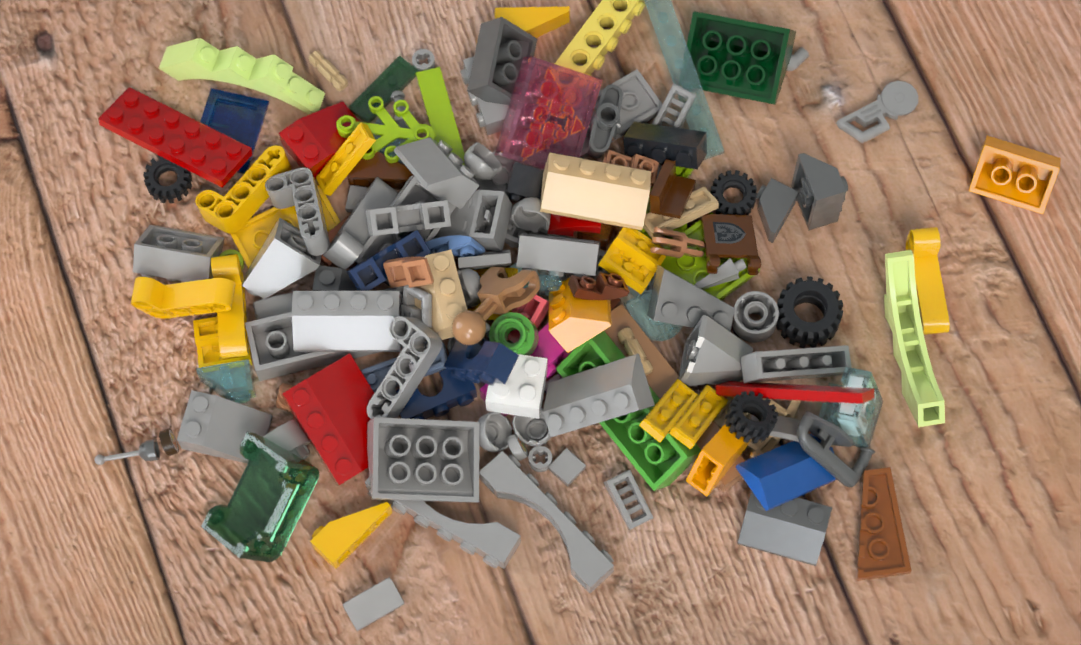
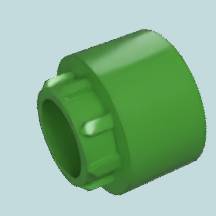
M510 312L499 316L493 322L489 332L490 342L501 343L516 354L530 356L538 345L539 335L535 324L522 314ZM513 330H519L520 339L516 343H510L508 341L509 333Z

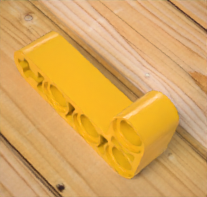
M277 145L267 148L225 196L212 190L200 192L195 199V203L203 219L225 233L232 234L238 232L269 198L265 188L266 181L274 175L291 171L292 167L284 149Z
M937 227L911 229L906 239L905 248L906 251L911 250L914 254L916 290L923 334L948 333L950 328L949 315L937 255L940 250L939 230Z
M238 254L212 257L211 269L213 278H226L234 281L236 284L232 309L217 312L221 358L249 355V343L245 326L247 322L245 287L242 286L244 276Z
M137 277L134 282L131 305L153 317L162 319L229 311L232 309L236 284L234 281L226 278H212L164 285L152 278Z

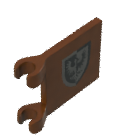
M705 214L701 216L707 273L717 274L720 258H747V273L749 275H758L761 259L758 256L752 215Z

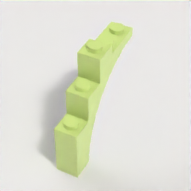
M201 38L168 46L158 68L178 81L207 79L236 84L278 98L308 115L320 110L325 96L323 91L292 72L293 66L275 54L256 59L238 46L218 50Z
M911 250L885 254L886 294H884L885 318L893 332V355L901 369L902 394L918 427L945 423V401L933 373L923 334L916 290L914 254Z

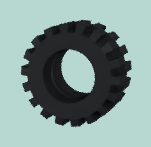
M807 276L806 281H803L802 277L798 278L795 284L792 282L787 284L786 290L783 289L778 298L779 316L776 324L777 330L782 329L781 336L784 339L789 337L790 344L800 343L799 348H805L806 345H810V348H816L817 343L823 346L827 343L828 339L831 340L834 337L835 332L839 328L843 316V301L839 300L840 294L837 290L832 291V284H823L824 279L818 278V281H813V277ZM810 303L817 306L822 311L824 317L817 322H806L796 315L794 308L799 304Z

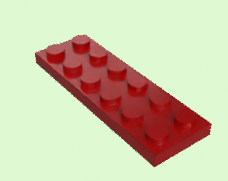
M128 87L98 118L100 126L222 188L253 155L251 147L131 87Z

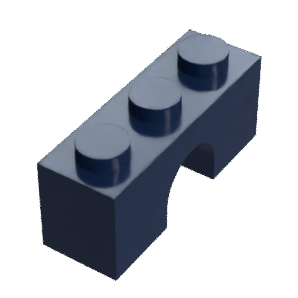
M415 230L351 268L347 273L358 291H369L387 279L383 265L387 260L404 257H424L431 252L418 230Z
M456 340L444 367L452 371V377L463 382L468 379L477 384L482 381L491 386L494 383L506 384L519 355L499 342L485 341L483 346L479 344L464 345Z
M449 369L439 372L440 380L443 384L441 392L435 396L428 397L422 395L418 388H416L399 417L403 419H428L433 416H444L453 407L458 405L463 407L472 403L474 398L477 397L476 387L468 379L463 382L452 377V371Z

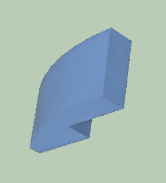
M451 235L425 242L431 252L430 254L452 250L453 256L456 255L458 258L477 256L485 252V248L469 236Z

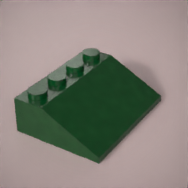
M693 11L678 86L776 105L791 59L796 31Z

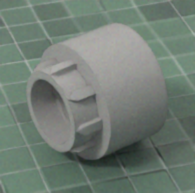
M759 291L748 292L738 298L734 305L735 312L732 321L735 333L747 342L757 343L768 339L775 331L779 316L778 306L774 299L768 294ZM755 313L760 315L762 319L754 321L748 315Z
M296 419L275 428L257 442L270 465H277L280 471L289 470L310 456V450L307 447L310 444V440Z

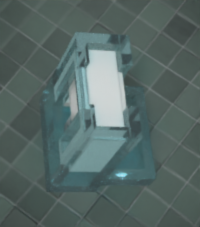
M845 367L841 379L842 385L829 383L828 386L874 388L875 398L863 404L823 402L819 417L838 426L854 441L852 446L870 448L883 399L872 372Z

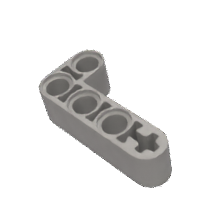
M303 167L270 177L265 183V188L273 206L277 209L295 206L300 233L309 254L319 256L326 253L330 247V241L319 189L311 170Z
M377 177L333 238L329 249L323 256L339 268L345 270L352 265L365 246L363 244L369 237L366 210L389 207L398 192Z
M398 316L390 322V335L404 348L368 403L367 414L370 419L373 417L397 418L441 351V337L416 317ZM405 323L408 325V332L406 334L404 333ZM425 338L428 341V347L426 350L423 347V342ZM411 360L414 364V369L412 372L409 368V363ZM397 382L400 386L399 393H397L395 390V385Z

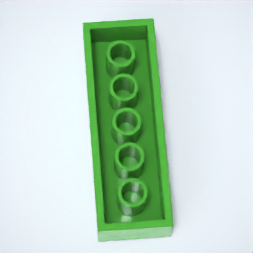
M602 331L575 348L556 370L565 378L626 357L607 333ZM649 386L654 404L656 405L660 398ZM654 406L600 422V425L653 491L670 486L698 458L701 452L700 447L696 443L690 450L669 433L661 442H658L641 428L639 424Z

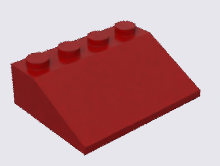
M350 353L281 395L337 486L369 467L367 425L371 419L367 414V406L375 393Z

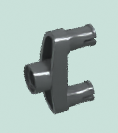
M608 85L604 88L595 112L588 150L589 156L594 159L600 158L602 154L607 152L620 118L623 92L616 85ZM601 113L611 114L613 121H604L601 118Z

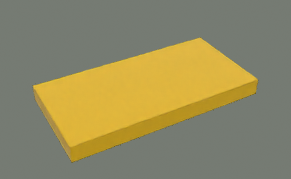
M318 185L327 232H329L340 223V220L327 196L323 193L320 185ZM295 206L284 209L273 207L250 218L238 232L230 234L248 269L279 218L299 229Z

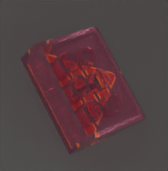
M523 57L494 155L542 170L545 168L549 152L579 158L603 80L535 57Z

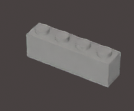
M848 345L760 351L740 357L744 383L831 377L852 372Z

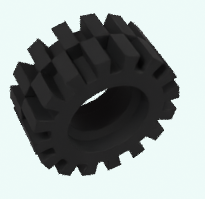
M158 155L159 160L156 161L154 158L150 160L152 165L147 164L145 167L147 172L143 174L148 192L156 201L160 199L161 203H166V200L170 204L174 203V198H177L179 202L182 200V194L185 196L189 194L187 188H192L191 173ZM173 171L177 174V181L170 186L159 184V177L163 173Z
M730 170L726 171L725 176L721 173L718 179L715 178L710 191L719 202V208L716 209L715 213L749 215L751 209L755 206L757 188L756 185L753 186V179L750 178L748 180L746 173L740 176V171L735 170V174H731ZM728 188H737L742 192L743 199L738 203H730L725 200L723 193Z
M746 391L741 392L740 395L737 394L725 414V419H727L725 422L726 427L731 426L729 432L731 434L736 432L735 437L737 439H740L741 436L744 437V442L746 443L750 439H752L753 444L758 443L759 440L761 442L765 441L778 420V412H774L776 406L774 404L769 405L771 400L768 397L766 400H763V394L759 393L758 396H755L754 391H750L748 395ZM743 413L754 415L760 422L748 419Z

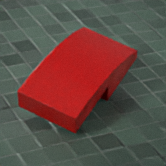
M551 214L547 234L573 236L574 231L600 234L601 223Z

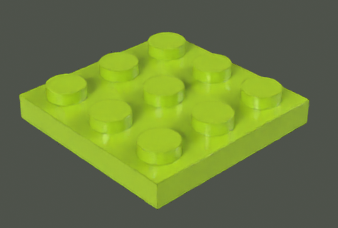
M701 220L683 232L687 238L704 242ZM663 246L664 249L670 250V247ZM686 247L704 252L702 257L683 255L681 258L666 256L661 266L693 285L709 275L706 270L705 248ZM720 258V266L730 258ZM731 258L733 263L743 259L747 267V258ZM746 268L739 272V279L706 288L704 291L723 300L755 275H749Z

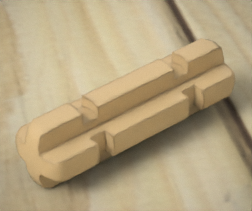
M316 50L309 55V62L314 67H317V70L330 83H333L337 91H343L348 86V80L342 74H339V71L328 59H324V55L320 51Z
M631 328L622 329L618 332V338L622 344H625L624 349L628 356L639 354L645 375H649L653 371V367L649 360H646L647 356L637 339H634L635 335Z

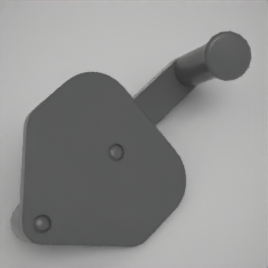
M808 411L805 412L798 424L797 436L802 449L846 487L855 486L868 466L872 454H875V450L860 447V455L851 469L829 450L831 445L851 447L853 445V439L841 428ZM808 430H809L814 436H816L818 439H820L821 442L819 443V442L816 441L809 433H807Z

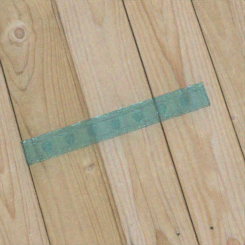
M644 0L673 84L697 95L686 117V122L689 130L707 132V155L704 160L725 153L671 0ZM677 94L679 101L686 103L688 99Z

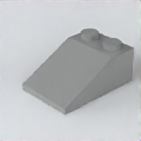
M192 390L177 441L184 450L259 466L262 451L257 442L268 434L273 416L216 395Z

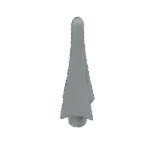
M730 258L717 268V274H709L694 285L704 290L739 279L738 274L747 268L743 259L733 263Z

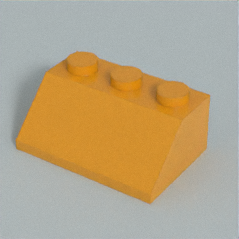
M987 135L969 191L1043 214L1060 169L1061 158Z
M570 278L564 282H557L549 290V332L567 353L611 326L610 300L575 298L568 285Z

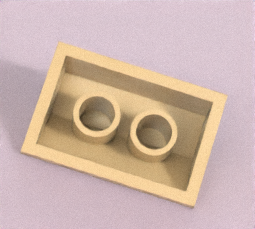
M452 250L424 256L427 258L434 283L417 286L432 295V328L430 329L436 332L441 337V340L454 337L452 333L453 320L461 312L468 311ZM415 298V306L421 309V301Z

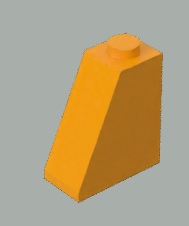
M726 424L701 450L686 479V482L707 497L751 441L750 439L748 443L744 442V437L742 436L740 439H737L735 437L737 433L731 434L729 432L731 426L726 427Z

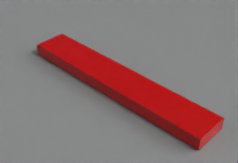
M727 381L716 385V395L735 397L737 394L740 395L741 392L745 391L748 395L750 391H754L755 396H758L760 393L763 394L762 398L766 399L768 397L769 399L863 404L875 398L874 388L758 382L744 383L738 381Z

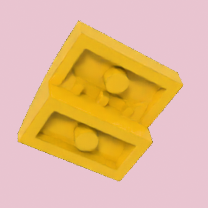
M622 227L598 265L609 273L620 275L626 285L642 294L656 273L657 265L661 266L666 256L651 253V247H663L653 244L650 238L637 229Z
M217 316L193 320L198 365L201 374L253 365L250 344L249 355L221 358Z

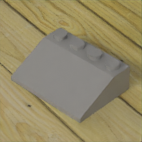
M373 417L368 421L367 454L371 499L478 503L480 422Z

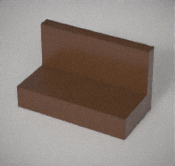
M666 159L649 194L650 213L680 219L696 185V180L676 176L675 161Z

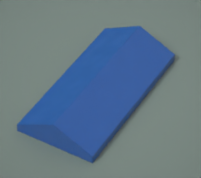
M810 434L816 441L821 442L820 439ZM798 441L784 444L736 466V469L766 511L837 480L808 455Z

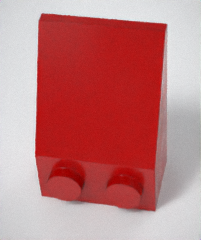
M343 101L299 118L279 132L282 146L300 168L305 167L311 170L314 179H316L317 175L347 140V138L340 136L337 131L336 124L338 119L349 115L360 122ZM345 122L342 124V126L348 127L351 125L350 122Z

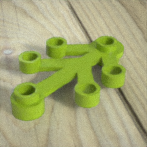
M374 96L370 98L368 102L369 110L376 114L384 125L362 122L369 126L373 135L381 136L370 147L372 151L367 154L365 153L362 157L363 159L369 160L373 158L376 152L398 138L407 139L399 146L429 137L435 140V133L432 127L427 124H419L410 113L409 105L405 100L396 101L393 108L395 115L402 117L410 129L398 126L384 108V102L381 97ZM373 103H380V104H381V105H380L379 107H377V108L372 107V104H373ZM400 106H404L406 108L404 111L397 110V108ZM349 115L342 116L337 121V131L340 136L348 138L361 122L356 121L355 118ZM345 122L351 123V125L348 127L342 126V124ZM419 133L427 134L423 138L417 136ZM388 146L385 149V159L389 163H396L400 159L397 155L395 157L388 156L390 152H394L396 146Z

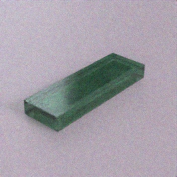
M399 56L349 106V109L363 122L371 123L377 115L369 110L368 102L370 98L374 96L381 97L384 102V108H386L392 102L391 94L397 90L402 91L416 77L418 70ZM373 103V104H372V107L377 108V107H379L381 104H380V103Z

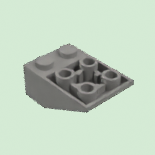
M476 190L462 209L456 207L451 213V226L441 227L433 239L451 235L469 236L482 245L485 251L502 252L513 205L504 191Z

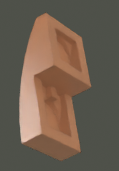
M426 257L396 258L383 263L391 288L405 285L411 288L434 283Z

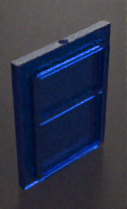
M211 88L200 122L251 147L253 154L269 101ZM252 156L237 171L238 173L245 174L249 169Z

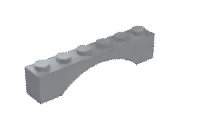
M503 451L500 452L479 471L480 480L497 498L525 504L551 522L567 548L571 575L591 593L614 572L613 558L604 549L599 551L595 547L593 537L585 530L581 532L575 526V519L567 511L562 513L556 506L558 503L555 498L548 492L544 494L538 488V481L530 473L525 475L520 469L521 464L513 455L507 456Z
M368 477L365 485L369 491L368 494L371 496L370 477ZM386 500L392 504L391 508L399 514H410L415 517L413 520L424 528L430 526L436 529L438 536L449 542L451 539L461 544L459 547L471 555L474 553L484 557L483 561L493 568L499 566L505 569L521 543V536L498 522L486 524L465 523L438 513L424 501Z

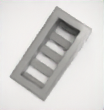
M673 84L652 124L661 125L664 121L675 128H682L697 95ZM677 93L688 100L686 103H683L674 98L675 94ZM671 103L683 108L681 113L670 108ZM667 112L678 117L676 122L665 117Z
M630 470L603 482L629 530L654 518ZM624 481L627 482L628 486L616 490V485ZM630 490L632 491V496L621 500L620 495ZM637 500L638 505L626 510L624 505ZM642 509L644 514L631 520L629 515Z

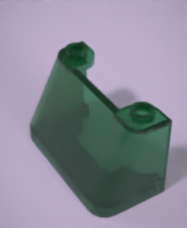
M246 432L241 442L240 454L248 459L249 462L228 505L212 507L207 512L201 527L241 559L273 562L282 554L318 481L319 470L311 463L259 434Z

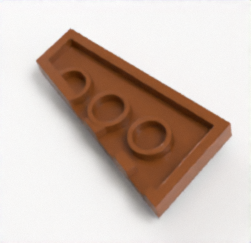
M891 467L865 470L862 476L857 581L910 574L912 570Z

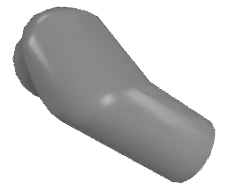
M800 47L791 55L787 71H794L809 57V53L804 48Z

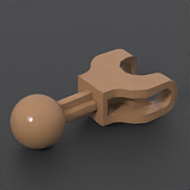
M492 266L480 277L482 288L477 294L481 305L475 311L461 312L453 320L452 333L455 339L464 345H474L480 342L486 333L485 321L492 314L503 315L532 300L540 289L538 273L533 270H522L515 276L508 278L504 267ZM529 281V284H528L527 288L524 289L523 287H524V286L527 284V282Z

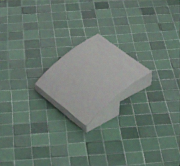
M502 250V252L490 251L477 256L458 258L459 270L466 268L472 270L488 269L492 266L509 267L511 266L510 250Z

